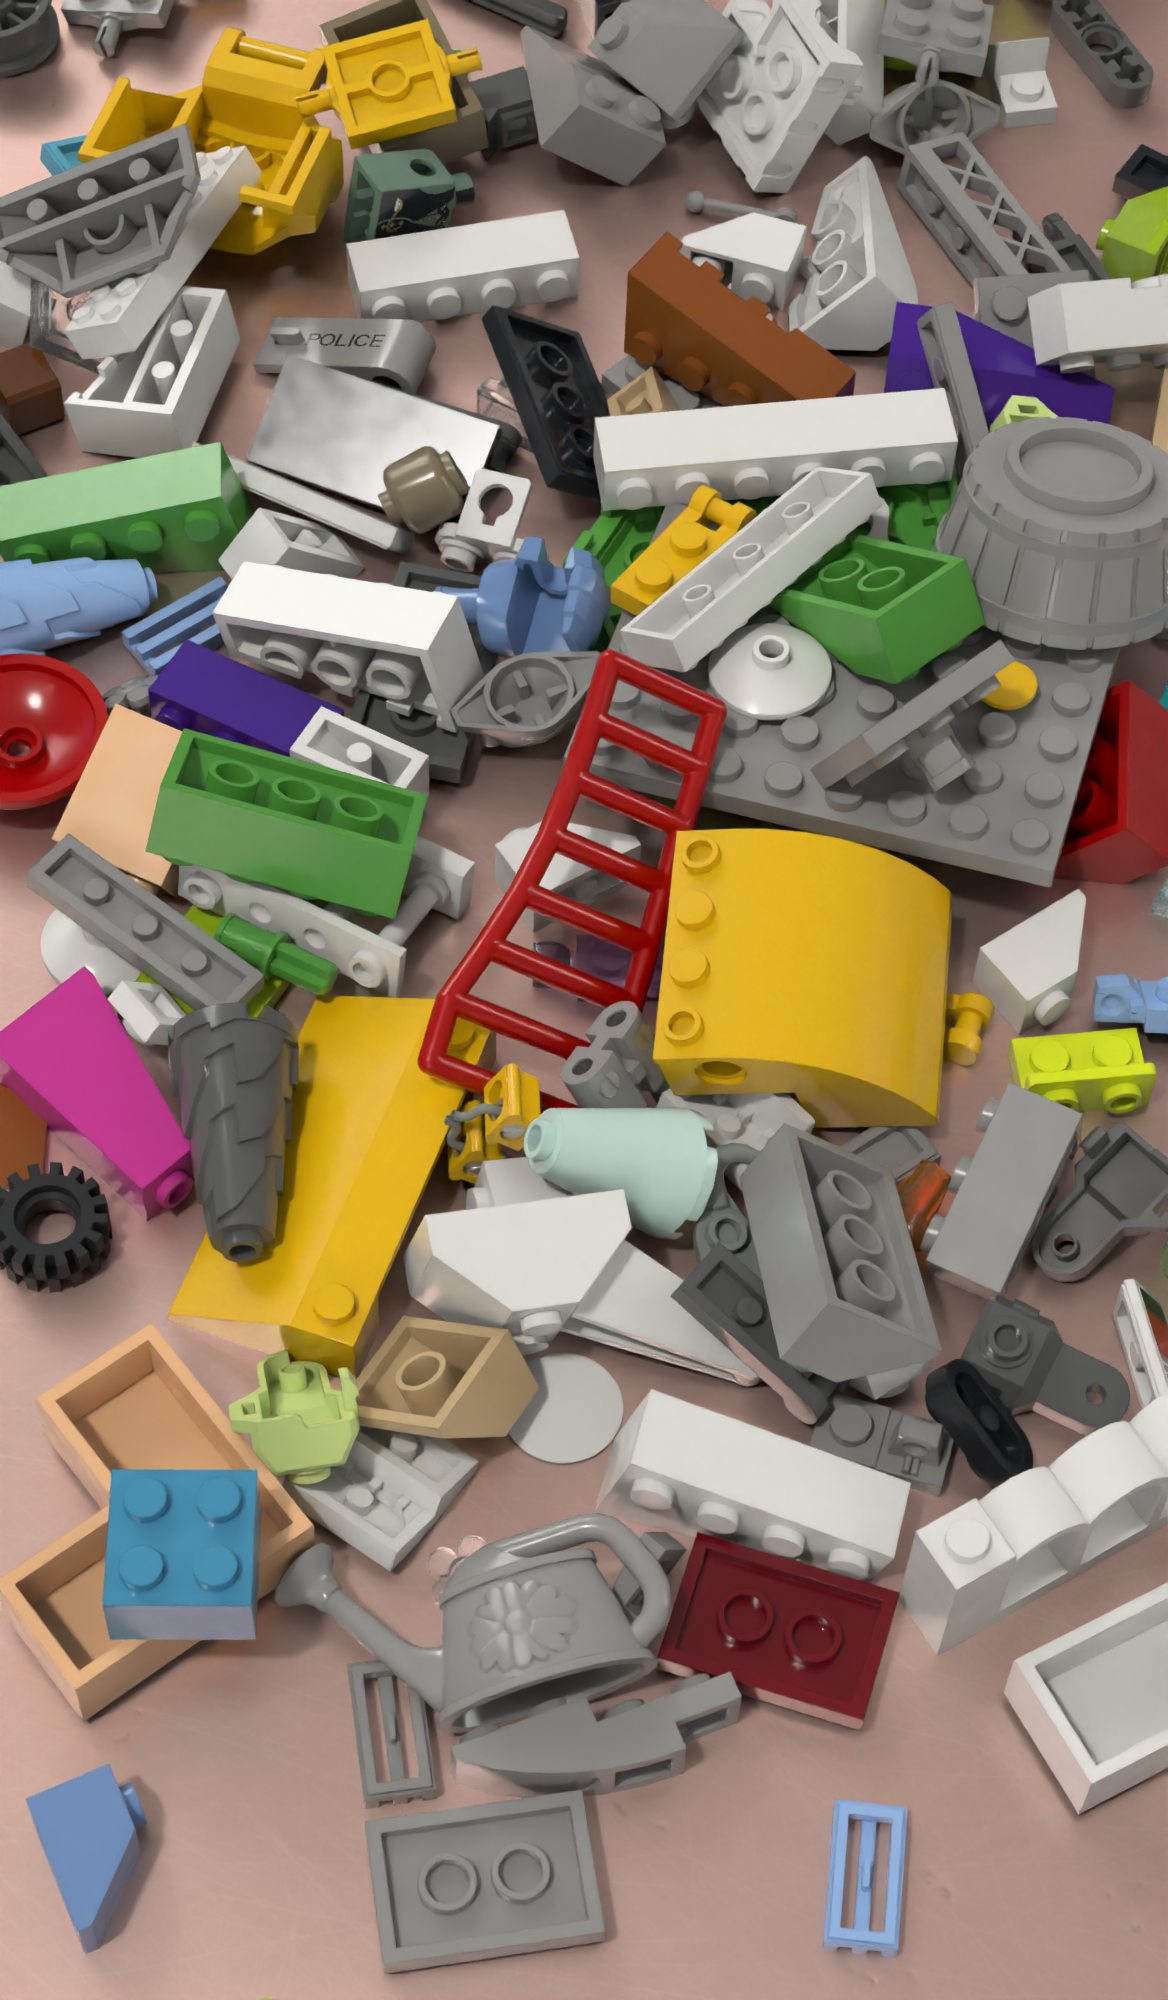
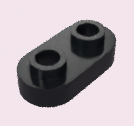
M954 1359L930 1372L925 1384V1404L927 1410L936 1422L943 1425L964 1453L975 1475L989 1484L998 1487L1010 1478L1033 1468V1452L1026 1434L973 1365L962 1359Z

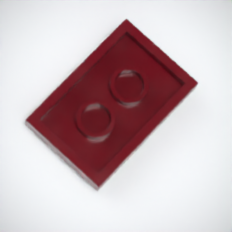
M697 1532L657 1656L658 1665L656 1668L686 1678L697 1674H708L712 1679L731 1671L742 1695L861 1731L900 1592Z

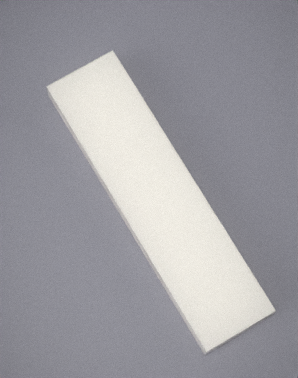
M193 442L191 447L201 446L203 444ZM227 454L244 489L386 550L401 554L409 552L416 535L415 533L394 526L387 521Z

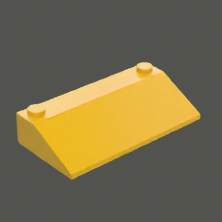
M317 995L298 1035L297 1090H292L291 1141L285 1146L284 1195L282 1197L278 1196L275 1240L263 1250L262 1255L256 1260L233 1262L223 1257L222 1253L213 1249L209 1241L208 1232H206L168 1312V1321L269 1355L288 1350L290 1362H316L326 1368L327 1374L338 1378V1368L347 1367L354 1378H358L380 1329L379 1294L447 1140V1134L451 1129L450 1126L444 1123L447 1115H450L452 1110L459 1111L461 1106L464 1107L468 1102L478 1100L480 1097L478 1094L424 1074L418 1067L417 1059L435 999ZM457 1017L447 1054L491 1071L496 1060V1032Z

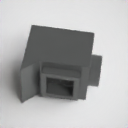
M524 66L469 82L484 111L489 147L480 151L488 164L497 149L539 137L528 74Z

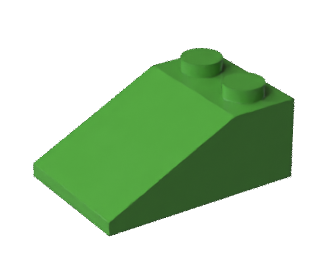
M849 533L842 543L835 545L825 553L820 562L805 570L798 576L794 584L785 587L769 604V606L800 630L815 638L823 648L855 673L883 680L889 684L903 683L914 678L922 666L941 653L958 648L964 642L966 636L985 624L965 558L855 533Z

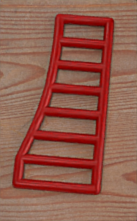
M607 649L600 653L579 723L539 830L509 889L475 942L436 995L417 1059L418 1067L424 1074L484 1097L485 1085L497 1073L447 1054L457 1017L566 1061L576 1046L590 1047L591 1043L469 994L490 962L606 1009L620 1001H630L635 1003L640 1012L643 1013L667 927L676 832L695 829L727 716V705L723 700L618 651ZM617 681L624 682L700 717L691 750L689 751L608 714ZM600 738L683 775L674 809L590 773L589 770ZM581 796L667 834L657 868L567 830L579 797ZM555 853L650 893L640 928L539 886ZM527 908L633 954L624 986L621 988L510 942L506 938ZM539 1090L540 1114L549 1108H580L578 1105Z

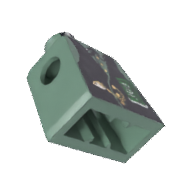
M428 149L355 156L342 238L348 244L449 228L452 210L474 203L475 189L473 182L465 172L451 175L435 153Z

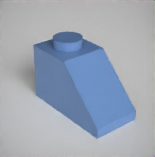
M109 1764L26 1798L33 1824L84 1955L99 1949L141 1855L135 1828L147 1824L132 1783L130 1782L118 1787Z

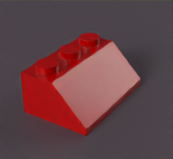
M1130 679L1108 689L1054 879L1122 885L1168 866V710Z

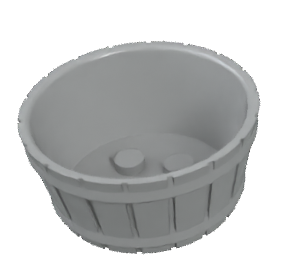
M1041 417L1006 424L995 429L994 433L990 432L983 437L968 456L964 465L962 479L948 511L940 521L936 540L931 551L966 559L985 621L983 626L995 632L1000 631L1002 635L1036 645L1045 644L1046 647L1086 650V648H1092V650L1110 649L1126 646L1131 642L1135 644L1163 632V628H1168V454L1137 434L1123 431L1122 428L1097 421L1090 422L1087 419Z

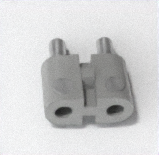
M620 1001L612 1004L598 1015L585 1034L591 1042L590 1047L576 1046L564 1063L560 1078L580 1108H645L648 1104L641 1095L643 1091H649L658 1104L661 1094L670 1089L659 1065L654 1064L652 1060L655 1034L636 1004L630 1001Z

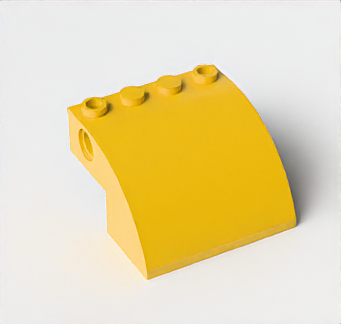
M776 829L677 831L652 1059L654 1064L659 1065L673 1095L796 1093L801 1107L815 1120L813 1128L939 1125L953 905L951 891L934 877L909 862L881 850L841 838Z

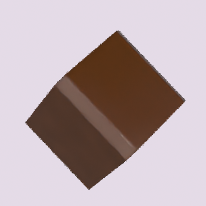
M35 340L0 353V413L17 435L65 418L61 385Z

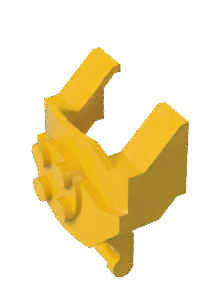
M226 27L205 66L203 81L200 86L170 96L131 88L130 79L119 77L78 151V159L80 162L87 163L186 123L191 128L196 153L204 152L206 154L226 146L235 148L246 145L263 173L253 187L242 185L239 191V201L242 203L210 246V249L255 255L289 236L315 233L329 204L336 202L344 186L342 139L332 136L331 128L321 126L314 115L301 119L295 97L297 94L301 95L319 90L321 84H326L328 71L322 49L314 48L312 52L246 37L244 30Z

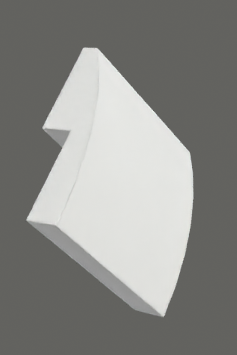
M360 1426L345 1465L330 1467L331 1473L329 1477L313 1484L292 1483L289 1480V1475H287L282 1486L304 1514L391 1571L418 1544L447 1510L476 1471L479 1461L446 1439Z

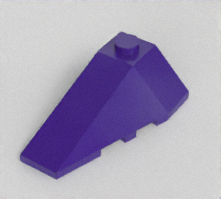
M896 302L884 393L934 389L917 327L918 319L933 306ZM956 311L988 431L1012 395L1036 397L1058 417L1087 419L1090 422L1097 421L1110 424L1115 388L1082 372L1061 373L1059 364L1036 365L1033 348Z

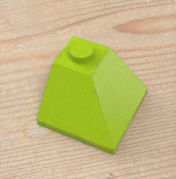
M1168 186L1127 200L1116 220L1108 218L1105 221L1098 236L1096 250L1103 252L1101 264L1112 279L1130 277L1132 284L1144 278L1168 274Z

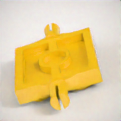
M428 19L322 47L328 71L326 79L327 88L301 95L297 94L295 97L301 119L333 109L334 114L344 125L350 149L353 150L457 122L456 108L451 95V78L478 70L481 71L483 67L477 47L445 56L444 51L434 40Z

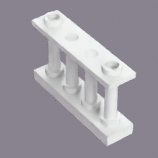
M417 836L402 894L408 896V898L398 909L395 919L391 918L378 935L347 921L354 912L348 906L328 902L321 909L291 895L285 889L259 882H238L229 878L225 873L197 865H179L178 895L189 900L199 908L208 909L223 917L232 912L250 923L275 934L284 931L291 936L292 944L335 963L340 973L354 979L360 985L397 998L403 988L407 949L402 947V945L431 909L442 912L456 920L460 918L470 905L475 862Z

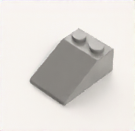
M526 25L520 32L540 147L627 187L666 146L659 107L608 64Z

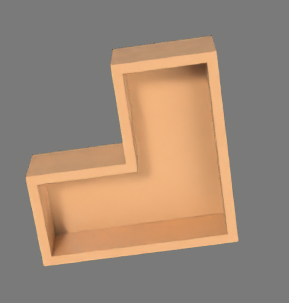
M153 1323L148 1324L36 1398L44 1435L102 1510L0 1578V1602L5 1617L83 1722L200 1641L110 1639L102 1603L112 1469L257 1470L262 1504L258 1600L278 1586L284 1572L300 1554L315 1545L314 1525L256 1455L240 1433L232 1432L228 1417Z

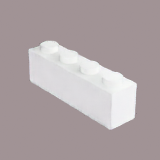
M564 210L346 244L348 285L357 318L410 319L424 322L486 312L492 305L511 308L578 297L580 257Z

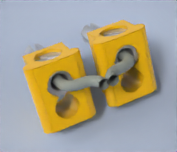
M515 1063L505 1065L485 1085L484 1104L479 1100H472L461 1110H452L450 1115L446 1116L444 1123L451 1127L447 1134L448 1171L451 1180L463 1179L475 1184L483 1161L517 1158L507 1154L503 1150V1145L517 1151L524 1147V1137L528 1126L541 1115L539 1078L519 1071V1066Z

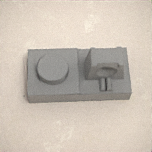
M832 1392L827 1398L828 1409L815 1424L810 1442L811 1447L910 1482L911 1490L937 1497L940 1496L954 1441L941 1423L892 1410L887 1406Z

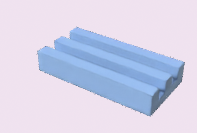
M220 576L122 631L123 645L151 676L159 675L186 639L212 651L224 645L225 643L217 624L201 633L200 629L215 621L212 613L228 588L226 581ZM177 642L181 643L180 645L172 648L171 650L165 652L157 658L153 657L157 653L172 646L173 644Z
M835 1799L832 1816L822 1949L837 1951L838 1947L852 1948V1953L866 1954L867 1950L880 1951L883 1957L896 1958L899 1945L907 1807ZM849 1819L861 1820L853 1929L841 1928ZM877 1822L890 1823L883 1932L869 1931Z

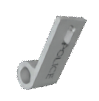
M276 317L253 362V366L257 373H280L287 354H291L350 375H356L358 378L370 382H377L416 394L435 353L436 344L425 326L410 319Z

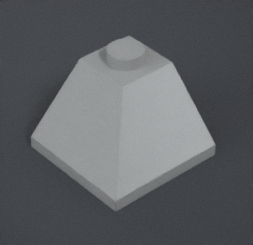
M633 0L621 3L612 16L601 24L597 35L588 48L678 122L745 37L746 33L704 0Z

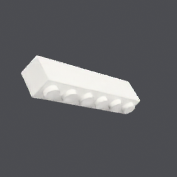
M945 388L597 417L595 418L593 458L603 511L619 509L636 510L643 507L679 503L688 505L697 488L704 484L719 491L722 494V500H752L760 497L779 496L786 493L817 466L871 473L876 487L951 481L958 440Z

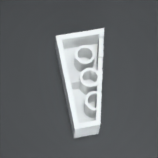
M1168 274L1144 278L1132 284L1130 277L1062 283L1027 297L1036 365L1059 364L1061 373H1076L1095 368L1094 363L1107 362L1108 371L1133 369L1141 366V361L1153 360L1155 369H1164L1165 363H1168Z
M244 561L212 613L228 653L231 656L298 679L302 678L305 671L314 673L324 683L331 686L332 691L353 697L357 689L388 699L386 701V709L408 717L414 708L438 716L436 720L437 727L457 733L459 729L450 710L484 677L458 596L447 595L442 592L422 591L392 586L387 583H373L338 577L333 574H318L288 569L278 565L270 566Z
M651 1389L613 1440L594 1512L696 1537L697 1532L853 1579L871 1581L894 1559L911 1483Z

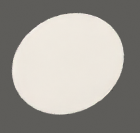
M551 1353L527 1362L539 1389L509 1431L513 1441L522 1450L535 1458L561 1464L586 1460L605 1449L619 1431L624 1409L621 1391L612 1375L594 1360L573 1353Z

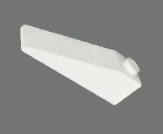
M865 155L824 187L811 234L818 239L813 255L803 259L799 272L807 279L803 293L800 292L792 296L788 310L789 331L798 328L824 349L877 351L891 340L896 302L918 305L917 287L874 164Z

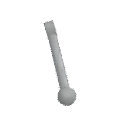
M698 190L691 191L685 198V205L692 212L708 209L738 216L755 212L796 223L798 218L796 212L790 208H780L775 212L706 198Z

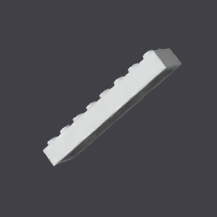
M246 145L235 148L226 146L206 154L204 152L196 153L201 180L169 260L106 283L89 292L90 297L81 308L74 312L72 315L73 320L64 331L83 360L137 350L241 205L239 191L242 185L253 187L263 174Z
M819 466L813 469L620 630L630 657L651 667L685 673L695 668L699 660L711 650L721 646L725 638L736 629L744 626L748 619L759 609L769 605L773 598L785 587L794 584L798 576L810 566L820 562L825 553L835 545L842 543L851 531L858 525L867 522L870 515L882 506L871 473Z

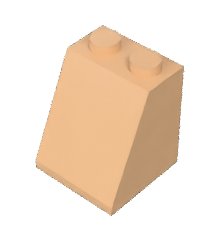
M115 703L52 840L59 843L69 833L156 896L158 891H161L179 899V865L168 862L163 856L145 851L160 785L182 731Z

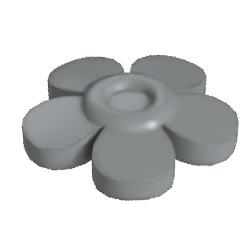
M141 675L127 680L124 684L106 692L102 698L107 714H111L115 703L125 708L130 706L133 708V711L142 715L145 714L147 711L144 705L149 703L148 689L159 675L151 677Z

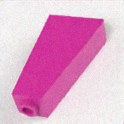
M85 966L0 1031V1082L3 1084V1087H8L47 1123L48 1129L147 1222L163 1208L171 1209L187 1197L194 1184L190 1144L183 1137L182 1130L97 980Z

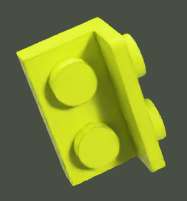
M1137 1028L1013 1038L1008 1049L1015 1085L1077 1112L1106 1110L1110 1113L1121 1114L1133 1111L1138 1107L1148 1106L1157 1078L1154 1063L1144 1062Z

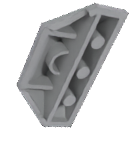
M186 123L1 196L0 261L62 296L70 298L169 260L201 180L191 128Z

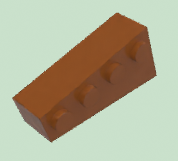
M668 231L629 270L624 353L632 356L639 363L652 366L654 369L681 382L686 388L698 391L724 406L853 396L856 372L798 328L787 333L778 326L774 316L770 313L771 308L755 296H752L747 302L720 283L725 274L708 261H705L699 267L679 252L683 243Z

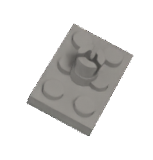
M1000 639L810 769L824 790L843 777L852 787L906 752L911 760L915 761L927 779L926 783L932 792H936L976 765L970 754L965 752L953 734L954 731L948 722L955 718V715L1001 686L995 674L1014 662L1015 659Z

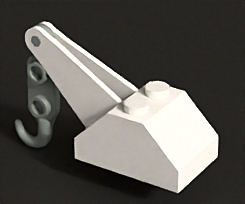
M740 1143L716 1147L718 1164L714 1187L704 1212L695 1222L692 1235L697 1263L699 1265L716 1244L720 1242L762 1280L750 1223L726 1191L723 1177L724 1170L729 1164L734 1162L751 1164L760 1151L747 1144ZM624 1189L425 1215L403 1256L411 1297L448 1322L509 1329L522 1355L533 1354L548 1348V1342L553 1341L558 1332L562 1331L704 1372L742 1386H754L763 1381L670 1297L684 1280L624 1240L632 1228Z

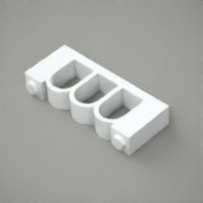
M1168 1391L1154 1399L1130 1422L1120 1421L1111 1423L1081 1439L1060 1455L1049 1468L1041 1466L1022 1472L993 1489L980 1501L974 1498L915 1532L898 1600L937 1656L1168 1524Z

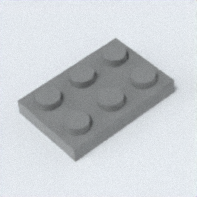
M582 1790L365 1821L384 1974L605 1940V1927Z

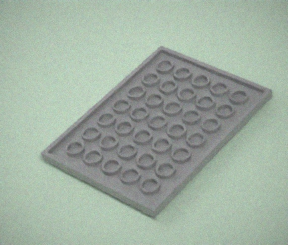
M679 503L665 506L650 545L688 507L687 504ZM710 522L706 527L715 532L720 526ZM769 605L759 609L742 626L776 623L799 629ZM623 609L608 649L618 651L630 657L620 630L632 621L636 615ZM982 625L966 636L964 642L958 648L941 653L922 666L914 678L898 684H889L883 680L857 674L826 650L832 666L831 683L825 697L811 710L788 719L761 720L744 716L727 707V716L701 806L1051 888L1121 647L1092 650V648L1075 650L1046 647L1045 644L1036 645L1002 635V632H995ZM1000 639L1015 661L1026 665L1037 678V692L1034 699L1026 706L1014 710H1002L989 706L982 700H979L955 715L956 717L948 722L954 731L953 734L965 752L970 754L976 765L934 793L926 783L927 779L915 761H912L906 752L852 787L843 777L824 790L810 770L813 766ZM713 650L699 660L695 668L685 673L652 667L717 697L710 686L708 678V663ZM619 680L617 681L608 714L689 751L691 750L700 719L696 715ZM575 728V730H574V732H573V735H572V737H571V740H570V742H569V745H568L567 750H566V752H565V755H564V757H563V766H564V763H565L567 754H568V752H569V749H570V746H571V743H572V740H573V737H574L576 728ZM601 738L589 770L590 773L624 788L677 800L683 775Z

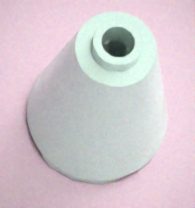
M549 1108L539 1118L534 1119L530 1123L524 1137V1152L528 1157L531 1169L536 1174L575 1195L624 1189L631 1225L652 1237L660 1239H677L683 1233L676 1230L685 1220L697 1222L704 1212L713 1190L718 1164L717 1149L707 1146L704 1129L714 1131L711 1122L700 1112L686 1108Z

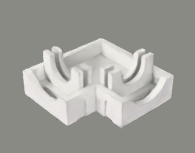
M729 0L722 13L723 16L739 27L746 35L696 100L713 130L718 132L722 138V144L737 167L742 169L746 175V181L755 192L787 194L839 106H853L856 98L852 92L861 93L864 85L858 78L864 65L857 54L841 47L832 40L825 28L819 26L815 16L822 5L820 0H774L772 9L762 0Z

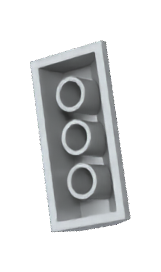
M784 1123L739 1177L780 1359L786 1361L796 1370L802 1372L810 1371L834 1382H842L934 1360L942 1349L892 1170Z

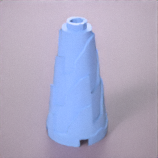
M88 557L36 564H32L31 559L0 562V656L7 654H36L45 656L48 649L100 636V630L114 627L122 622L145 615L150 603L156 602L158 596L156 580L152 570L149 567L142 568L136 559L94 561Z

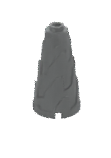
M248 1002L220 1003L190 1012L174 1024V1040L168 1034L169 1069L173 1097L179 1098L183 1137L188 1139L190 1143L195 1193L198 1204L203 1205L209 1241L213 1249L222 1253L223 1257L227 1260L250 1262L259 1258L263 1250L275 1240L278 1196L282 1197L284 1195L285 1146L291 1141L292 1090H297L298 1031L293 1022L284 1014L265 1005L264 1019L248 1017Z

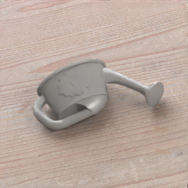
M601 1513L578 1515L487 1543L468 1556L454 1570L444 1591L438 1597L439 1609L443 1611L442 1645L435 1648H423L409 1643L343 1592L342 1586L335 1579L332 1572L334 1563L332 1547L324 1543L310 1547L291 1563L281 1577L274 1597L276 1604L284 1608L306 1604L314 1606L323 1613L326 1612L431 1707L440 1712L438 1714V1730L445 1733L469 1732L474 1728L491 1723H496L500 1727L526 1719L528 1712L543 1702L564 1698L569 1703L585 1696L590 1701L637 1681L649 1674L658 1665L655 1653L647 1649V1647L665 1629L672 1608L671 1583L660 1563L629 1527L619 1519ZM597 1541L604 1543L613 1551L636 1579L643 1591L644 1604L642 1611L632 1623L596 1565L597 1558L593 1550L588 1548L565 1549Z

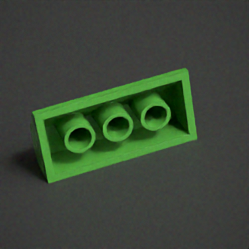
M184 728L160 785L145 852L163 856L165 860L175 865H197L219 871L238 882H259L285 889L291 895L301 899H322L348 906L352 911L363 916L374 917L381 915L395 919L428 795Z

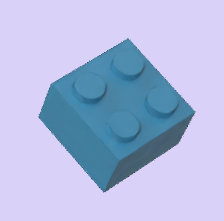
M111 1470L102 1603L110 1639L256 1640L262 1511L257 1470Z

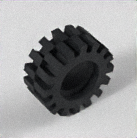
M50 1162L49 1174H41L38 1163L27 1166L28 1179L23 1181L19 1174L14 1172L7 1177L10 1191L8 1192L0 1187V1269L6 1268L8 1278L16 1284L24 1276L28 1290L38 1292L41 1280L48 1281L50 1293L62 1292L60 1280L69 1278L73 1288L84 1283L82 1270L86 1269L94 1276L101 1269L99 1256L107 1259L111 1250L109 1239H113L112 1227L105 1195L100 1193L99 1184L93 1177L85 1182L83 1170L72 1166L68 1176H64L62 1163ZM48 1211L69 1213L76 1221L74 1231L67 1238L51 1244L32 1242L24 1233L27 1222L33 1217Z

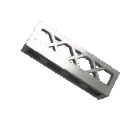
M963 132L907 146L897 189L972 287L973 280L976 278L1029 274L1021 264L1022 261L1045 267L1048 272L1072 271ZM956 154L966 166V170L944 164L939 158ZM966 188L988 195L994 202V206L970 199L965 192ZM993 225L1017 231L1023 239L1022 242L999 236Z

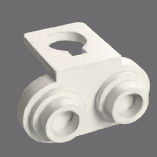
M483 468L478 469L475 472L459 522H445L438 527L434 541L442 552L440 561L452 569L472 572L475 564L482 562L490 564L514 559L524 542V539L517 538L516 535L532 491L530 480ZM493 488L509 490L513 496L510 509L504 515L496 518L494 526L484 524L486 516L480 508L483 495Z

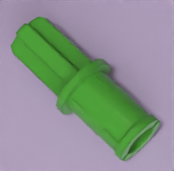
M232 912L222 919L216 929L214 939L265 975L264 978L267 980L272 979L276 975L316 995H327L334 986L339 972L338 966L292 944L291 936L284 931L275 934L250 923Z

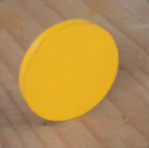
M1014 661L995 674L1001 686L981 700L989 706L1002 710L1022 708L1034 699L1037 692V678L1029 667Z

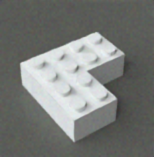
M1168 1582L1021 1656L1013 1662L1004 1694L1078 1814L1168 1768Z

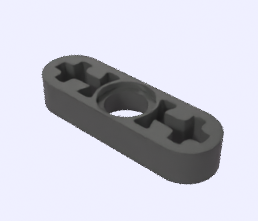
M1053 0L1049 18L1050 30L1102 96L1110 104L1124 109L1137 108L1145 104L1150 94L1154 74L1153 69L1098 0ZM1095 43L1104 44L1111 47L1113 51L1099 53L1091 50L1088 46Z

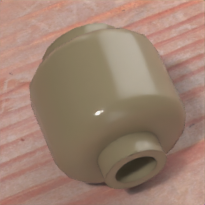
M423 446L385 468L383 481L387 490L378 494V498L394 526L404 521L414 533L424 534L462 512L464 507L462 496L469 492V488L448 450L439 454L433 447Z

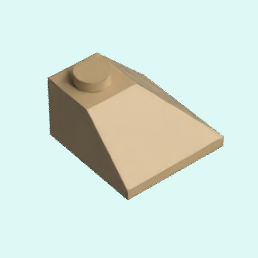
M403 1316L356 1379L359 1396H356L360 1426L442 1439L506 1437L538 1391L539 1386L509 1329Z

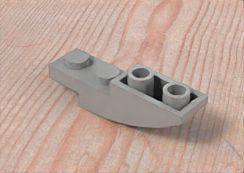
M730 1671L712 1679L708 1674L691 1676L676 1684L671 1689L669 1695L648 1703H644L642 1699H631L622 1702L607 1711L604 1719L598 1722L586 1696L569 1703L564 1698L552 1699L534 1707L528 1712L524 1720L502 1728L496 1723L486 1724L464 1734L459 1740L460 1744L450 1747L451 1774L457 1786L491 1794L524 1798L582 1790L584 1797L646 1786L683 1774L687 1749L685 1746L686 1742L738 1723L742 1696Z

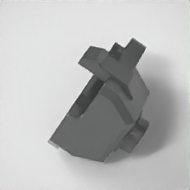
M1115 1123L1108 1131L1097 1125L1079 1144L1085 1155L1075 1164V1189L1038 1226L1033 1235L1032 1253L1041 1271L1051 1279L1060 1282H1073L1084 1278L1125 1236L1148 1235L1152 1231L1168 1232V1210L1159 1217L1168 1208V1158L1158 1149L1153 1148L1126 1123ZM1069 1240L1074 1242V1247L1070 1252L1060 1253L1057 1251L1058 1245L1062 1241Z
M999 1295L988 1300L960 1359L967 1361L979 1371L1012 1416L1032 1410L1087 1436L1102 1427L1122 1420L1129 1406L1130 1390L1126 1379L1116 1368L1063 1343L1055 1322L1039 1315V1309L1018 1299L1012 1302ZM1091 1391L1098 1393L1102 1398V1403L1093 1404L1089 1402L1086 1393Z

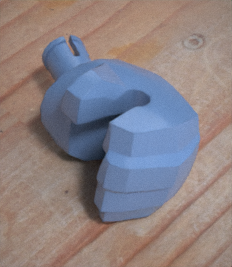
M527 536L514 559L490 563L484 569L479 582V588L462 589L437 586L434 591L447 595L458 596L467 625H477L482 644L491 653L506 658L530 652L592 651L600 636L602 627L606 623L611 606V590L606 584L603 567L591 552L570 547L565 568H559L547 559L544 538Z

